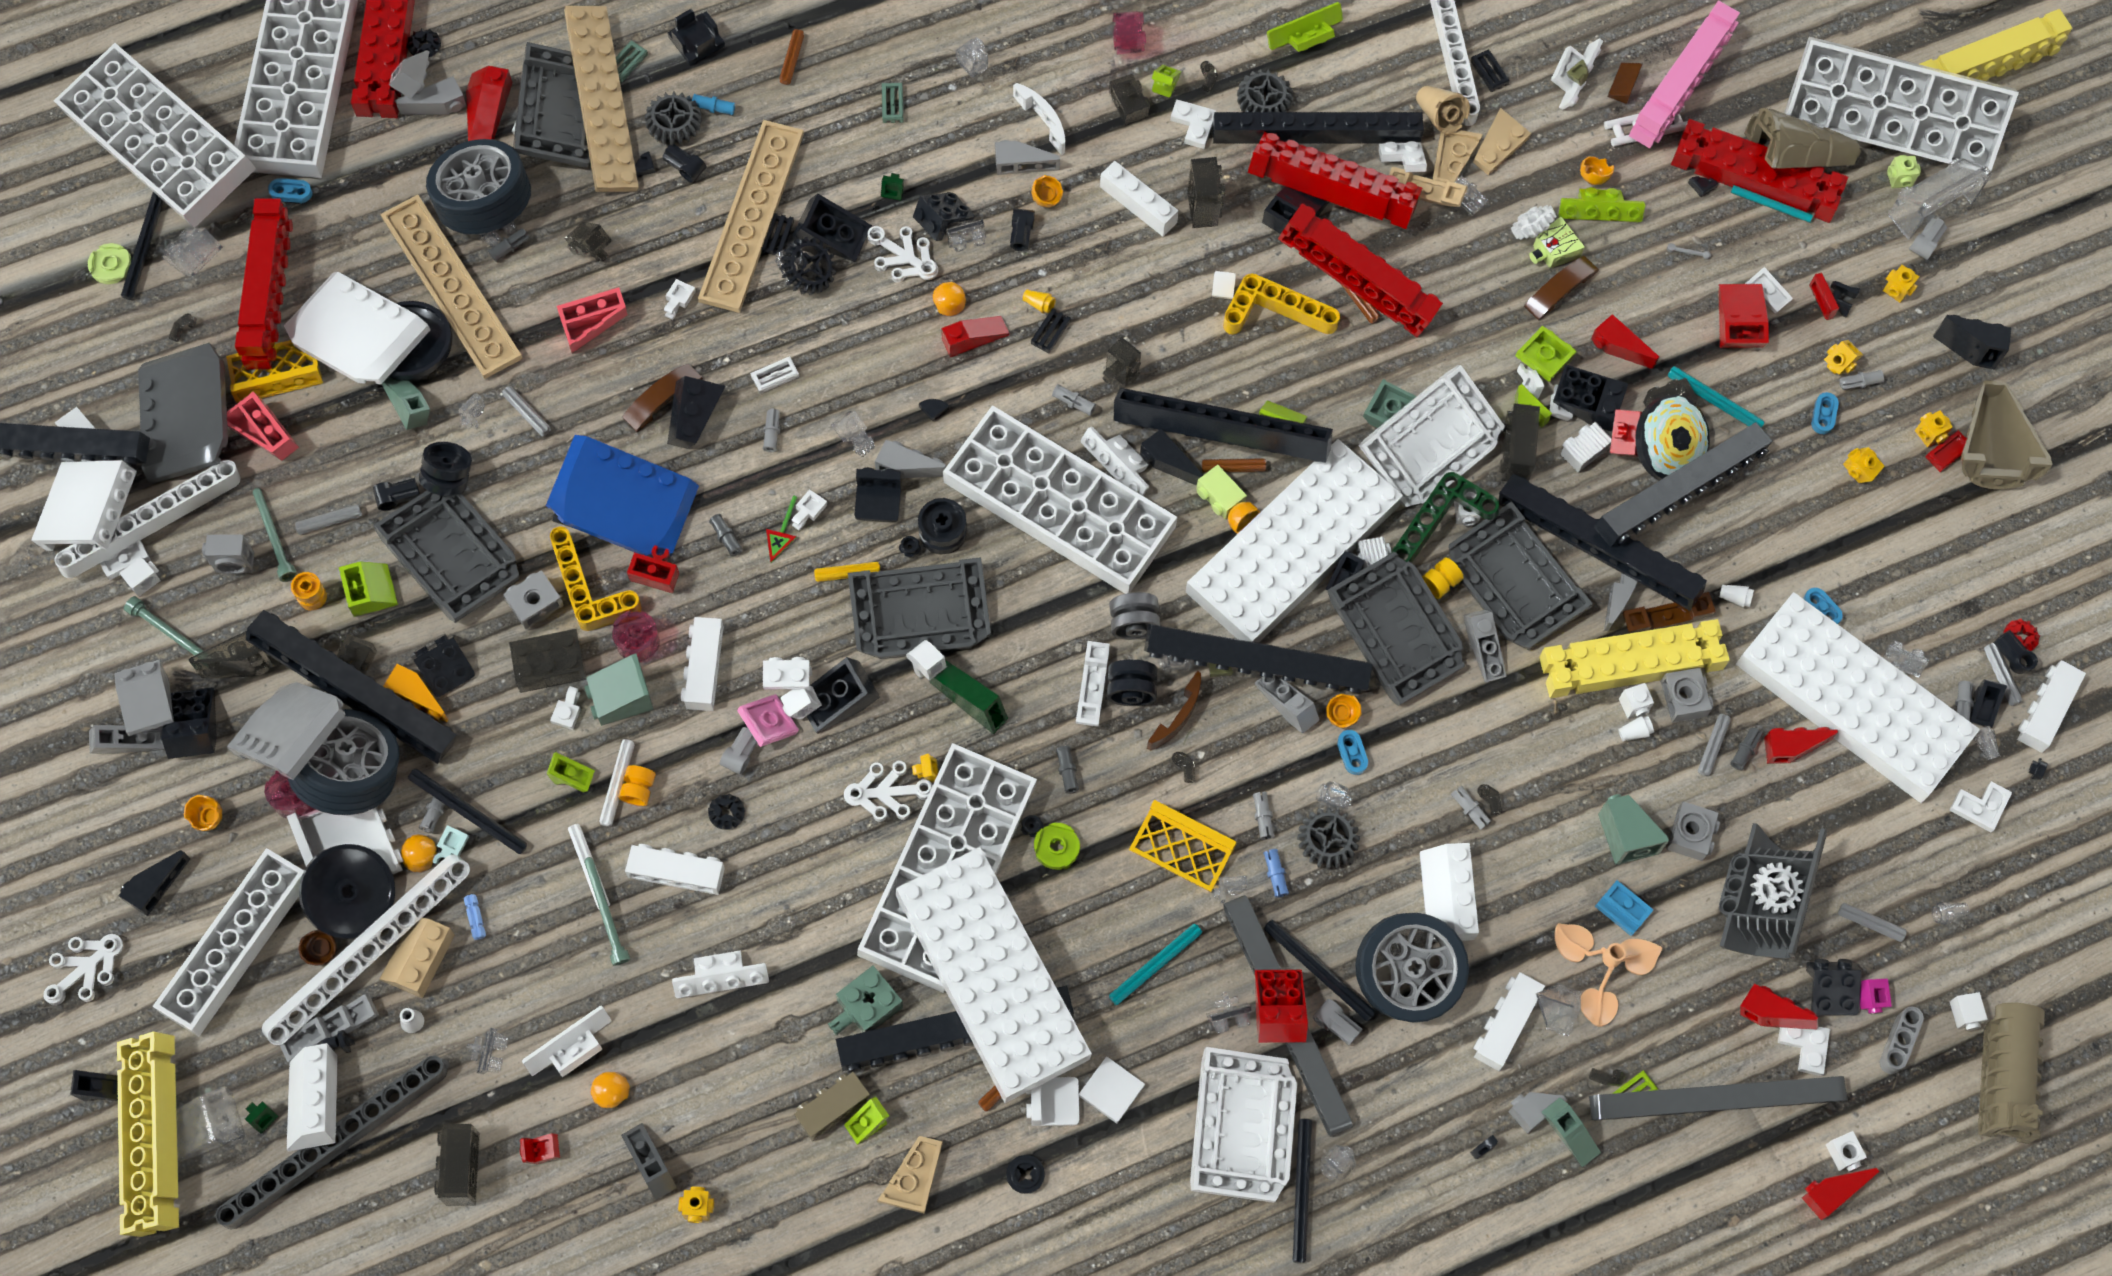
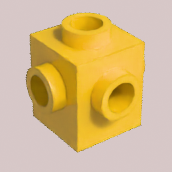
M1901 265L1897 271L1893 269L1885 280L1888 283L1883 291L1901 303L1906 295L1911 296L1918 286L1915 283L1920 276L1915 274L1912 269Z
M1844 340L1839 345L1834 344L1827 351L1829 355L1824 360L1828 363V369L1834 374H1849L1857 367L1856 362L1863 354L1849 340Z
M1939 410L1934 414L1929 412L1921 417V422L1915 429V432L1928 448L1935 443L1940 444L1949 437L1948 433L1953 426L1949 418Z
M1869 447L1852 450L1848 454V459L1843 463L1849 475L1855 478L1858 483L1873 481L1884 468L1876 453Z
M691 1187L690 1190H684L683 1197H679L678 1211L682 1212V1216L689 1223H702V1220L709 1221L710 1213L714 1212V1198H711L709 1191H705L704 1187ZM697 1200L700 1203L698 1206L692 1207L691 1201Z

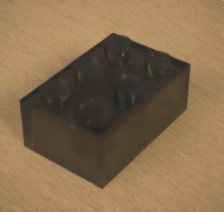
M1217 157L1191 159L1187 196L1192 228L1218 226V220L1222 218L1221 207L1224 206L1225 185L1220 181V178H1222V166L1218 165Z
M1514 403L1511 411H1507L1506 420L1503 421L1505 427L1502 430L1505 436L1500 448V453H1503V458L1499 463L1502 481H1508L1513 474L1524 477L1528 481L1530 480L1536 465L1540 406Z
M577 629L509 642L515 681L520 693L587 680L582 645Z
M442 1124V1131H439L437 1135V1144L441 1146L440 1156L436 1157V1170H439V1180H435L434 1193L438 1195V1199L446 1206H476L480 1133L472 1124Z

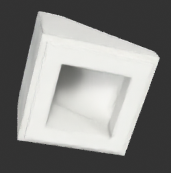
M1215 271L1212 297L1233 299L1236 274Z

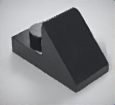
M1345 550L1326 590L1361 571L1365 560Z
M1984 679L1973 694L1976 700L1970 714V722L1993 728L2007 685Z
M73 1070L70 1095L83 1101H88L92 1098L118 1101V1075Z

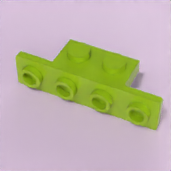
M1339 2L1333 3L1268 30L1269 48L1274 50L1290 43L1300 52L1335 37L1334 30L1330 26L1343 20L1341 4Z
M1588 187L1586 189H1579V199L1561 198L1558 217L1563 219L1642 222L1645 210L1644 201H1624L1621 190L1614 188L1602 190Z

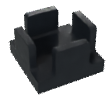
M692 9L687 10L675 17L676 27L667 32L669 39L690 66L725 47V42L719 35L718 26L707 11L695 16Z

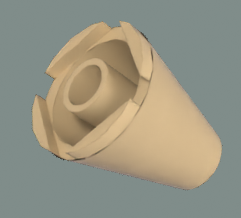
M1424 86L1416 95L1417 103L1437 130L1445 134L1454 133L1463 126L1461 124L1463 120L1469 116V101L1460 93Z

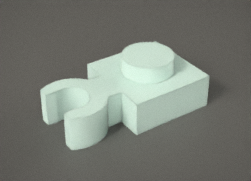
M447 825L437 844L438 847L442 848V851L434 856L433 863L438 864L441 858H446L449 855L460 856L469 835Z

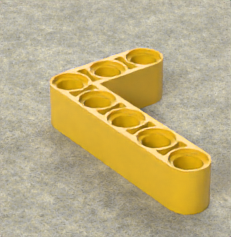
M1252 273L1245 275L1225 313L1223 328L1228 334H1238L1242 330L1252 308L1257 304L1324 334H1332L1337 330L1340 313L1331 306ZM1250 285H1251V286H1254L1255 288L1251 289V288H1248L1247 286H1250ZM1267 294H1273L1274 297H1269ZM1241 302H1242V303H1245L1246 305H1245V306H1242V305H1239L1238 303H1241ZM1287 302H1291V303H1293L1294 305H1288V304H1286V303H1287ZM1306 311H1312L1313 314H1308ZM1229 320H1236L1238 322L1232 323Z
M562 526L556 527L551 531L550 540L577 622L582 630L592 631L635 617L641 612L639 596L631 590L592 601L570 532ZM561 537L566 538V540L563 542H557V540ZM566 557H573L568 562L563 561ZM579 576L576 581H569L571 577ZM578 596H586L582 601H576ZM629 601L635 602L633 606H625ZM607 608L614 609L611 613H603ZM586 615L592 616L591 619L587 621L582 620V618Z

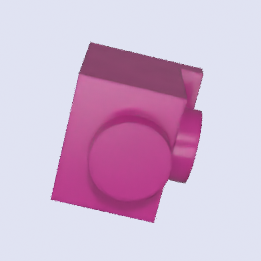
M1888 979L1861 981V1010L1868 1009V1014L1883 1013L1882 1008L1892 1007Z

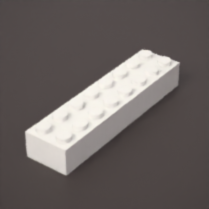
M266 848L153 1007L164 1016L199 1037L299 897V885L304 870Z

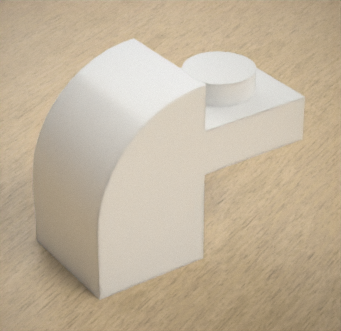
M924 640L906 654V657L913 664L915 674L920 679L925 676L930 681L947 667L945 657L927 640Z

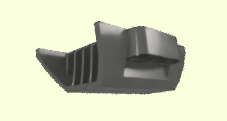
M1753 823L1745 854L1735 855L1730 862L1719 902V910L1727 918L1720 946L1723 949L1761 957L1792 959L1795 957L1828 832L1825 828L1820 829L1816 848L1813 851L1782 850L1768 838L1757 823ZM1773 863L1775 867L1776 863H1782L1783 869L1790 865L1791 873H1799L1795 878L1796 880L1803 881V883L1798 885V888L1804 891L1797 894L1801 901L1793 902L1795 905L1794 909L1787 907V912L1781 913L1778 910L1777 913L1773 914L1771 908L1766 911L1763 910V903H1755L1759 898L1758 896L1751 895V893L1756 891V888L1751 887L1750 884L1757 882L1753 875H1761L1759 868L1765 867L1767 869V864ZM1771 873L1767 877L1775 879L1779 873ZM1774 884V886L1776 887V893L1780 892V890L1778 889L1779 884ZM1779 897L1778 901H1776L1775 903L1781 904L1785 902L1786 899H1782Z

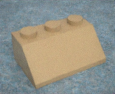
M421 918L401 937L380 977V981L423 998L455 934L447 926L427 918Z

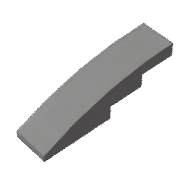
M1621 573L1620 583L1614 582L1610 589L1604 631L1607 632L1621 615L1637 584L1636 580Z
M364 994L347 1006L341 1005L322 1018L316 1017L309 1021L285 1043L281 1044L280 1047L287 1062H290L304 1047L320 1045L323 1039L334 1036L338 1039V1031L343 1030L348 1034L379 1016L370 995Z

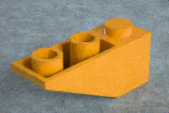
M396 664L383 687L391 689L404 701L411 702L418 710L431 715L435 721L440 719L447 722L446 714L418 674Z

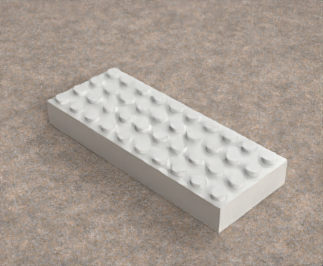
M266 0L234 144L256 167L253 173L322 178L358 0Z
M1809 37L1784 113L1801 120H1806L1819 127L1829 128L1855 140L1990 174L2019 92L2014 88Z
M116 43L54 100L67 116L194 228L256 169L246 155Z
M993 405L943 471L945 484L1125 594L1132 591L1176 528L1177 516Z
M1337 439L1331 445V451L1326 463L1314 461L1187 582L1186 593L1236 639L1259 643L1337 567L1345 550L1352 553L1356 549L1358 541L1365 540L1400 506L1403 495Z
M1794 592L1735 664L1819 728L1829 727L1830 730L1838 729V733L1834 737L1835 740L1920 803L1931 794L1980 730Z
M952 743L858 947L857 956L944 993L945 989L896 897V888L981 847L996 875L1034 791L1037 779Z
M981 847L896 888V897L1004 1103L1090 1060L1091 1051Z

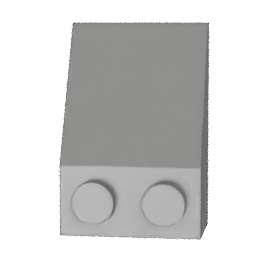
M160 659L114 673L116 691L128 736L174 722L169 678Z

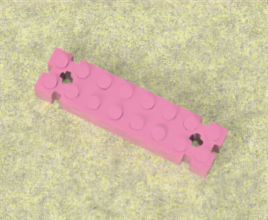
M1718 0L1709 16L1704 20L1650 100L1639 113L1629 137L1648 148H1651L1654 142H1660L1665 134L1664 131L1669 129L1675 119L1673 117L1680 113L1685 101H1688L1693 94V89L1698 87L1705 72L1707 73L1713 65L1714 59L1719 57L1723 50L1722 47L1730 41L1733 35L1731 33L1734 32L1739 24L1736 20L1740 12Z

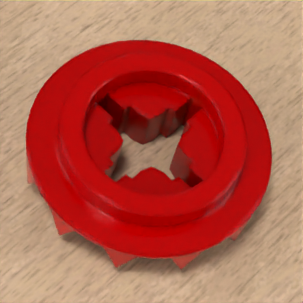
M2022 619L2012 620L2004 629L2003 634L2008 630H2011L2014 635L2023 631V634L2027 635L2024 642L2021 636H2015L2029 651H2033L2039 644L2041 635H2038L2037 627L2031 625L2030 621L2026 622Z

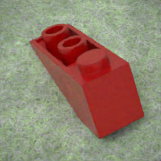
M1805 727L1795 728L1794 730L1774 728L1764 738L1767 764L1791 763L1831 741L1838 733V729L1830 730L1829 727H1820L1816 730H1807Z
M1754 983L1740 1005V1015L1760 1026L1814 1030L1818 1028V1017L1813 1011L1796 1006L1787 997L1781 998L1766 986H1759Z

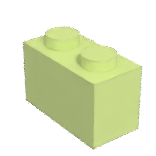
M1216 465L1198 479L1196 488L1198 495L1203 500H1207L1211 504L1213 511L1217 515H1221L1225 520L1228 518L1229 511L1240 502H1246L1247 495L1219 465Z

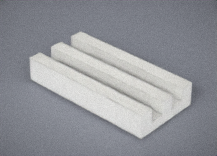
M790 356L750 373L760 394L799 377V373ZM789 365V367H787V368H785V369H783V370L773 372V371H775V370H777V369H780V368H782V367H784V366ZM771 373V375L766 376L762 379H758L761 376Z

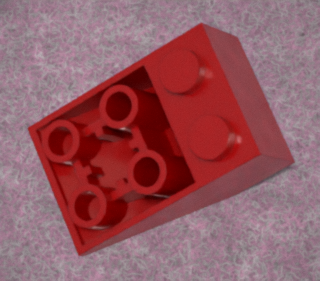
M1719 284L1720 348H1763L1769 343L1768 316L1762 284Z
M1302 969L1255 970L1258 1043L1306 1042L1308 1018Z

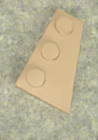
M1500 108L1473 163L1489 176L1530 138L1531 133Z
M1462 130L1445 134L1440 131L1432 179L1444 183L1448 181L1455 183L1482 139L1483 134Z
M919 1136L877 1202L925 1214L943 1142Z

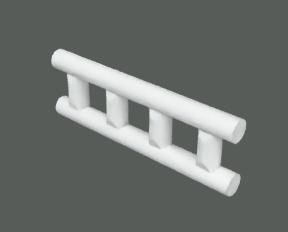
M1683 106L1680 112L1685 111V106ZM1680 113L1676 114L1673 117L1675 118V124L1666 129L1664 135L1683 131L1688 121L1683 122ZM1639 114L1604 122V128L1606 130L1613 128L1616 138L1611 139L1613 147L1636 142L1629 135H1624L1621 126L1628 124L1634 126Z

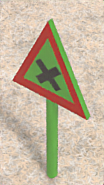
M795 495L792 497L780 532L766 529L771 563L797 538V536L784 533L797 499Z

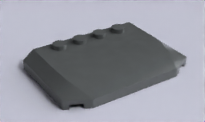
M527 42L522 65L513 148L518 154L587 168L590 165V157L572 53L567 50Z
M210 343L145 362L138 369L140 432L150 437L146 463H142V470L147 481L152 484L220 464L221 459L218 457L221 449L226 448L228 443L225 365L223 359L215 351L216 348Z
M425 491L374 524V529L381 541L447 618L454 623L519 581L515 554L462 494L441 496Z
M1512 501L1499 510L1496 518L1492 520L1485 519L1449 544L1450 559L1458 565L1463 573L1464 578L1461 582L1483 610L1493 613L1495 626L1505 639L1527 650L1532 649L1593 605L1581 588L1575 586L1529 528L1524 516Z
M1392 552L1327 591L1333 607L1366 661L1373 664L1372 670L1385 692L1399 706L1462 669L1465 665L1462 661V641L1415 565L1409 561H1404L1397 556V553Z
M981 557L962 559L959 562L879 572H870L868 570L848 573L856 648L859 652L879 659L906 656L907 653L924 640L930 642L939 652L969 649L991 635Z

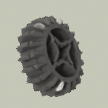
M1260 69L1258 74L1252 71L1250 76L1246 75L1244 81H1241L1237 90V102L1240 105L1241 111L1287 112L1291 108L1293 101V90L1290 87L1289 81H1285L1284 75L1278 77L1277 71L1272 74L1268 69L1266 73H1263Z
M673 91L672 95H668L665 92L664 97L657 95V101L651 100V106H648L646 109V128L649 130L651 137L654 136L657 142L662 140L664 145L668 142L671 145L679 142L682 146L683 140L689 142L690 136L696 137V131H700V124L702 122L701 110L696 101H692L690 95L685 97L683 92L679 95H676L675 91Z
M1327 807L1326 813L1321 808H1318L1317 815L1314 812H1310L1309 818L1305 817L1302 821L1304 825L1299 826L1298 830L1301 833L1298 834L1297 839L1302 842L1299 843L1298 847L1305 849L1302 854L1303 857L1311 855L1310 863H1313L1314 860L1318 861V868L1322 866V863H1326L1327 869H1330L1332 863L1336 868H1339L1340 861L1343 864H1347L1348 857L1353 858L1355 855L1354 851L1358 850L1359 845L1357 842H1359L1360 836L1355 834L1358 833L1359 829L1358 827H1352L1355 822L1354 819L1346 820L1348 817L1347 813H1344L1343 816L1339 815V808L1335 810V813H1331L1330 807ZM1321 823H1330L1326 828H1314ZM1336 826L1340 827L1343 830V832L1346 835V839L1343 838V835L1337 832ZM1330 830H1332L1331 835H1330V836H1331V841H1329V842H1328V845L1325 846L1326 841H1327V840H1326V835H1328L1329 832H1330ZM1311 837H1313L1315 841L1319 842V844L1321 845V850L1317 849L1314 846ZM1331 848H1344L1336 853H1327Z

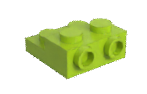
M1542 325L1517 351L1515 357L1531 369L1536 370L1540 376L1550 382L1558 372L1560 373L1565 368L1566 364L1568 365L1573 360L1576 350L1570 344L1557 337L1553 331L1548 330Z

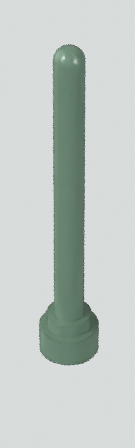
M255 488L253 495L279 563L277 570L279 580L282 582L291 581L297 575L294 565H291L286 559L261 489Z
M133 596L126 602L124 611L128 614L142 617L207 665L211 666L215 663V659L146 610L142 600Z
M587 857L584 863L612 947V955H610L612 965L616 966L631 960L628 950L621 946L594 860L591 857Z

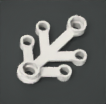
M873 226L868 230V240L871 244L881 245L897 255L888 258L877 257L874 261L877 271L882 272L889 266L903 264L914 266V268L903 270L901 268L893 269L891 275L894 282L899 283L904 278L920 276L924 280H931L938 274L937 264L930 259V243L927 238L922 237L917 240V249L921 252L922 261L914 256L913 234L910 227L905 226L900 229V238L903 240L904 249L887 239L883 228ZM904 232L910 233L907 236L903 235ZM875 236L880 237L879 239H873ZM921 243L927 244L924 247L920 246ZM879 262H883V263H884L883 266H879V265H877V264H878ZM930 269L931 272H924V270ZM896 273H900V274H901L900 277H896V276H894V275H895Z
M896 761L893 764V770L877 788L867 789L876 778H880L884 773L883 766L880 763H873L870 766V772L859 784L853 783L846 787L844 799L851 806L861 805L873 815L876 821L882 822L887 817L886 809L882 806H875L869 800V798H878L893 810L899 819L905 820L910 815L909 807L905 804H899L892 797L916 795L919 799L926 800L933 785L928 780H920L916 785L890 787L899 776H903L906 773V764L903 761ZM899 765L904 767L900 772L895 770ZM876 767L881 769L879 773H874L872 770ZM922 785L928 786V790L921 791L920 787ZM858 791L860 794L857 797H853L851 793ZM901 809L907 810L905 815H900L898 812ZM883 811L884 815L877 817L876 812Z
M108 934L100 941H83L79 937L71 938L68 947L73 952L79 953L83 950H95L96 952L90 957H64L60 953L52 954L49 958V963L54 968H77L57 985L48 986L44 991V999L51 1005L61 1004L66 997L65 991L85 975L84 984L79 990L78 996L85 1002L92 1001L95 997L93 989L97 964L104 959L103 970L97 976L98 981L104 986L112 984L114 981V975L112 974L114 958L123 949L122 939L115 934ZM79 941L80 946L73 948L74 943ZM109 942H114L113 947L107 949V944ZM60 957V963L54 964L55 959ZM109 974V979L102 981L103 976ZM56 990V995L50 997V992ZM90 990V995L84 998V992Z

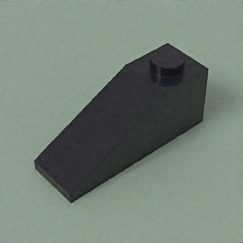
M1162 429L1141 443L1140 456L1147 464L1150 463L1157 470L1197 486L1198 479L1203 474Z
M182 850L172 854L133 876L130 881H127L122 886L121 893L118 896L125 903L148 916L190 861V858Z

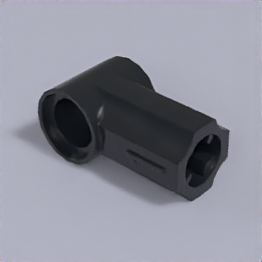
M675 144L669 145L662 156L664 161L676 168L681 176L690 183H693L707 168L705 162L699 156L694 154L691 156Z
M1013 209L1010 247L1015 249V251L1028 250L1030 233L1034 225L1035 210Z
M415 478L393 484L381 482L373 487L377 508L381 511L394 509L398 503L412 500L420 495Z
M2008 630L1993 642L2007 658L2010 668L2014 673L2023 674L2037 666L2038 658L2036 654L2027 650L2011 630ZM2021 658L2026 661V667L2022 665Z

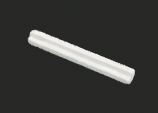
M622 740L599 820L603 826L611 827L619 803L618 796L621 786L624 784L626 768L630 764L635 746L631 740Z
M574 824L568 828V831L599 909L584 860L587 857L592 858L580 825ZM601 882V885H602V888H603V891H604V894H605V897H606L608 906H610L609 900H608V898H607L606 892H605L604 887H603V884H602V882Z

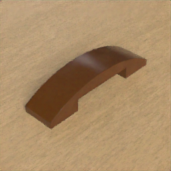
M1585 256L1576 259L1543 285L1526 302L1524 307L1538 321L1554 309L1555 304L1579 284H1584L1599 269Z
M689 363L674 369L640 395L623 414L622 418L638 432L653 420L652 415L674 398L676 381L683 376L702 380V376Z
M1705 592L1691 611L1674 602L1647 609L1643 606L1626 610L1622 613L1628 632L1636 633L1687 624L1715 614L1716 611L1710 593Z
M1198 670L1185 687L1184 696L1188 698L1187 702L1168 728L1160 723L1148 740V750L1157 749L1170 741L1180 732L1191 717L1197 703L1201 685V672Z

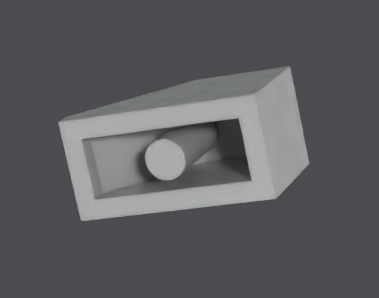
M1529 1092L1524 1097L1520 1094L1511 1102L1513 1107L1509 1110V1113L1528 1134L1546 1119L1541 1113L1545 1108L1559 1097L1564 1101L1567 1099L1563 1095Z

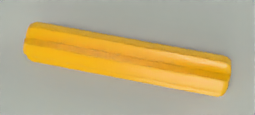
M879 562L816 568L814 570L815 580L819 582L848 578V573L868 570L870 572H879L880 564Z

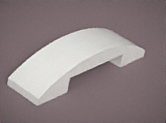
M1014 84L1013 97L1025 111L1032 107L1050 128L1049 141L1063 155L1065 153V134L1056 112L1035 91L1024 85Z
M1092 641L1087 643L1076 724L1097 727L1099 725L1110 644Z

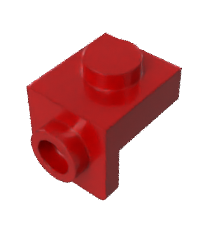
M550 1133L533 1139L521 1138L520 1155L522 1162L540 1164L560 1158L558 1134Z

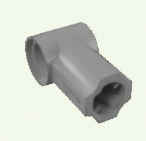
M1932 218L1923 232L1918 234L1909 250L1928 260L1937 247V242L1947 229L1945 222L1939 218Z
M748 727L741 729L732 746L725 750L720 760L721 766L739 775H742L750 761V755L757 745V741Z
M1327 999L1313 1015L1314 1021L1327 1031H1332L1347 1045H1350L1362 1031V1028L1344 1014L1343 1009L1331 999Z

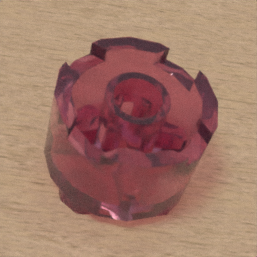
M1143 12L1113 13L1112 22H1115L1113 42L1116 55L1144 52L1146 34L1145 31H1142V24H1144Z
M627 611L620 615L613 624L612 639L617 651L623 658L637 654L640 663L652 657L660 646L659 632L653 618L647 613H631V611Z
M277 770L269 782H266L264 791L266 800L281 817L287 818L288 815L293 813L300 817L314 810V808L299 799L294 792H291L293 790L290 787L288 778Z

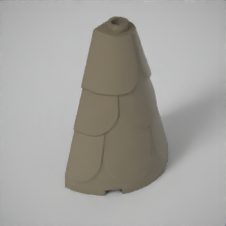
M1759 109V114H1753L1744 132L1745 136L1755 143H1759L1760 138L1770 140L1765 160L1771 168L1855 165L1856 159L1861 153V147L1856 140L1829 128L1819 127L1806 120L1795 118L1774 109Z
M1983 382L1972 411V421L1961 455L1962 471L1965 477L1968 476L1973 484L1988 489H2012L2025 486L2024 482L2031 479L2038 480L2053 465L2051 456L2037 436L2036 430L2023 412V407L2006 382Z

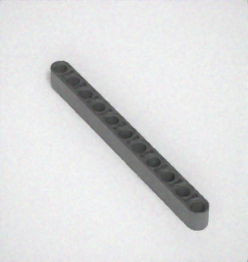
M1243 895L1224 903L1223 907L1254 976L1255 970H1281L1247 896ZM1308 1028L1306 1042L1285 1043L1325 1130L1332 1137L1353 1128V1125Z
M435 1055L425 1058L336 1122L338 1143L335 1146L329 1147L327 1144L297 1150L222 1204L216 1211L215 1218L217 1222L230 1230L243 1225L442 1081L448 1073L446 1064ZM440 1064L438 1072L434 1074L429 1073L432 1065ZM415 1078H419V1085L415 1088H410V1082ZM394 1093H399V1099L394 1103H390V1096ZM378 1107V1115L370 1118V1110ZM354 1122H358V1129L354 1132H349V1126ZM317 1151L318 1156L315 1161L308 1162L309 1154ZM296 1166V1174L292 1177H288V1170L291 1167ZM272 1181H276L275 1189L267 1192V1185ZM255 1196V1203L250 1207H246L247 1199ZM234 1211V1218L230 1222H225L226 1214Z
M1844 1076L1589 1096L1592 1120L1848 1100Z

